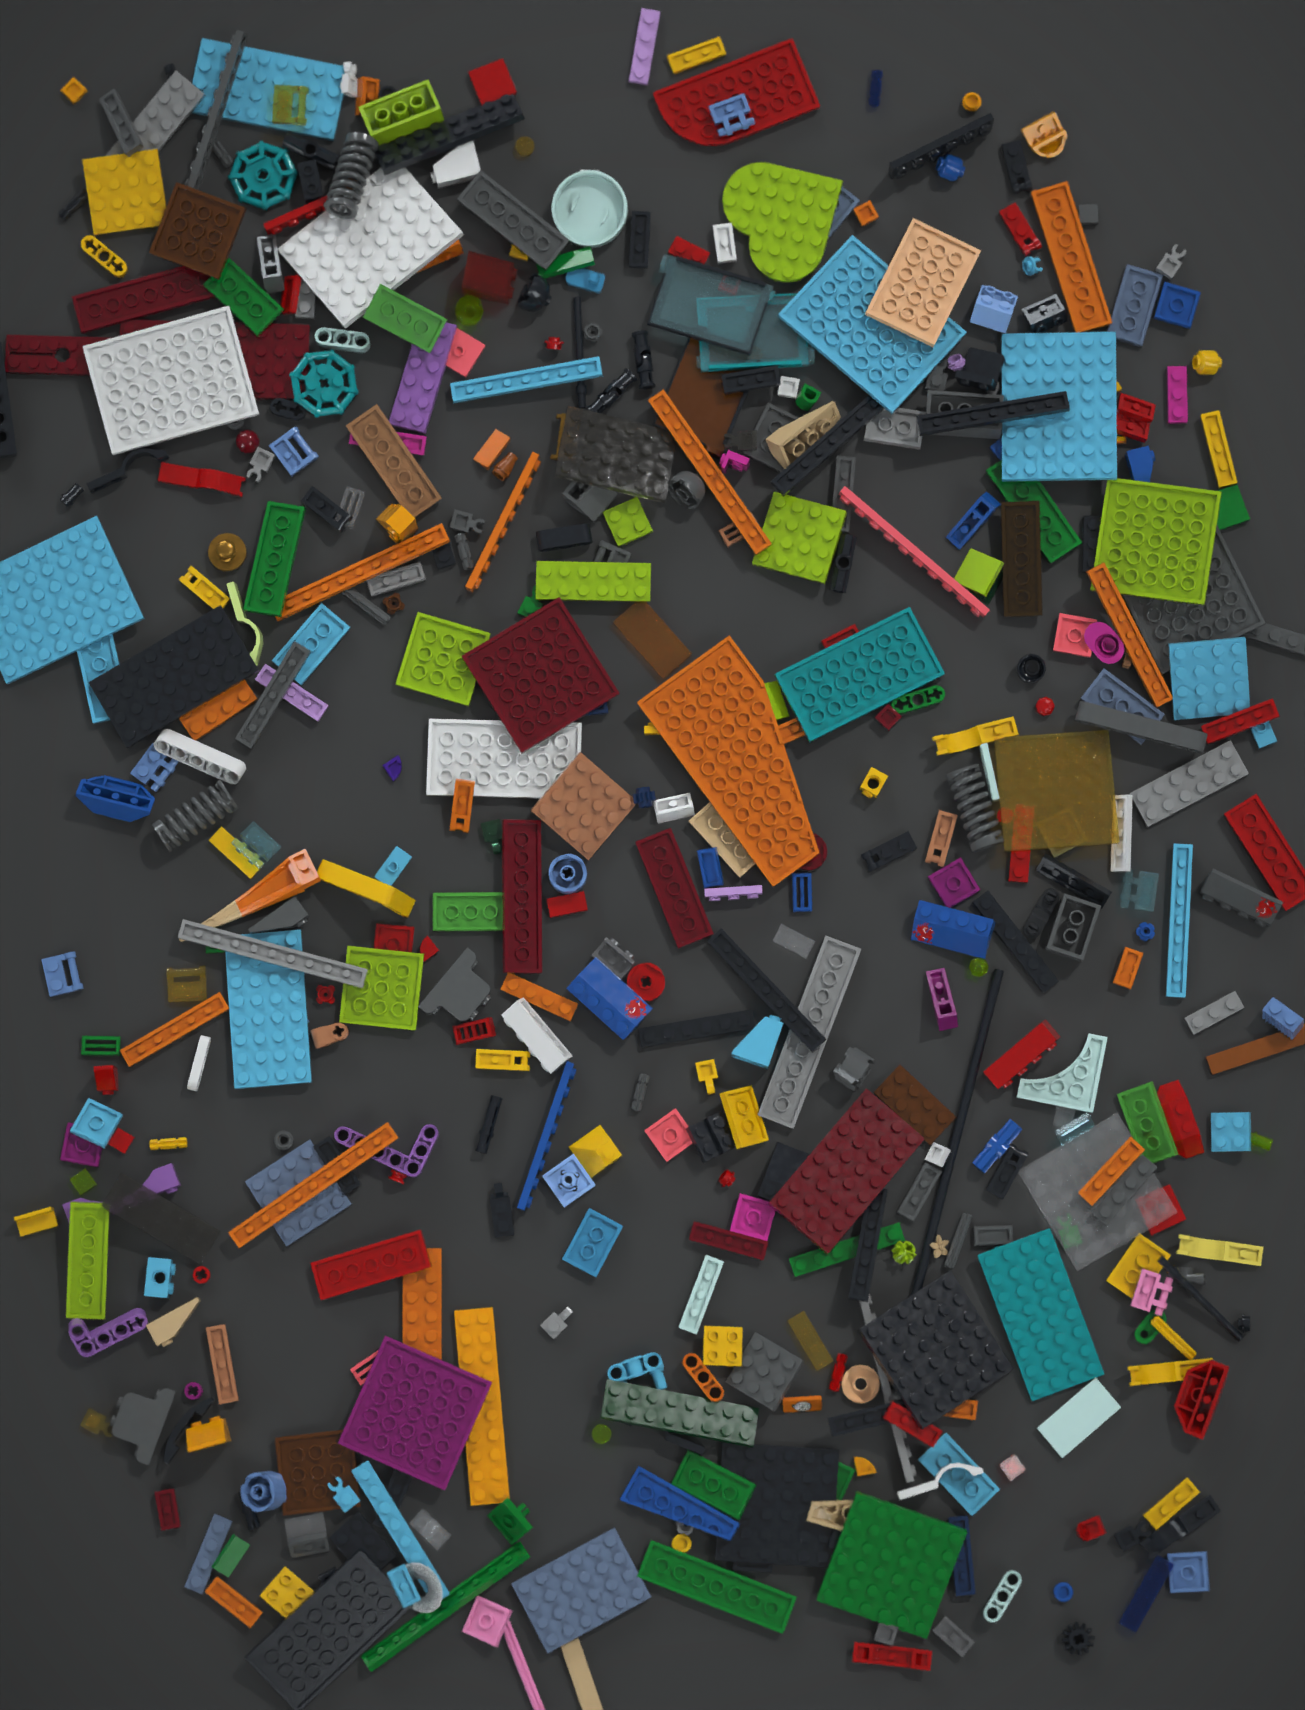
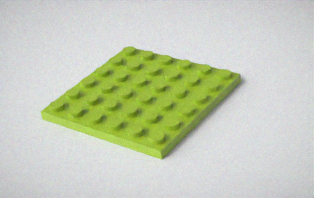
M1119 478L1117 480H1107L1094 567L1105 563L1121 595L1205 605L1222 492ZM1091 582V591H1096Z

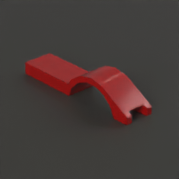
M161 462L158 482L195 489H214L239 497H243V492H240L241 483L246 481L245 477L223 471L197 469Z

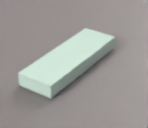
M985 743L979 747L990 800L991 802H997L1000 799L988 743Z

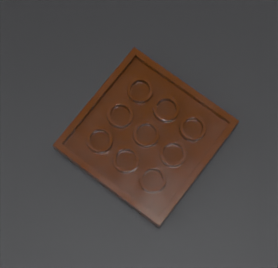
M176 182L149 253L220 280L247 209Z
M343 1430L275 1438L278 1472L282 1475L286 1485L287 1499L282 1504L283 1516L342 1509L333 1498L337 1492L330 1490L328 1487V1483H331L333 1487L338 1486L337 1476L342 1479L343 1487L345 1488L349 1485L360 1499L359 1483L352 1473V1470L357 1467L355 1451L338 1444ZM361 1501L353 1507H361Z

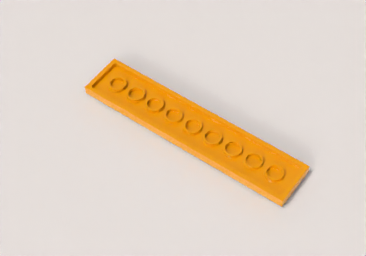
M493 1307L454 1311L459 1368L492 1382L466 1442L471 1506L502 1503L506 1498L510 1499Z

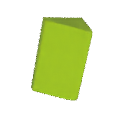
M778 682L764 683L776 721L789 717Z

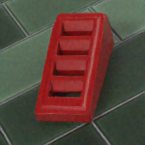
M492 1017L452 1026L456 1045L496 1036ZM484 1023H486L487 1034L485 1033ZM477 1024L479 1025V1030L481 1034L479 1036L476 1029ZM469 1026H471V1031H472V1035H473V1037H471V1038H470V1034H469V1030H468V1027H469ZM460 1028H463L466 1039H462Z

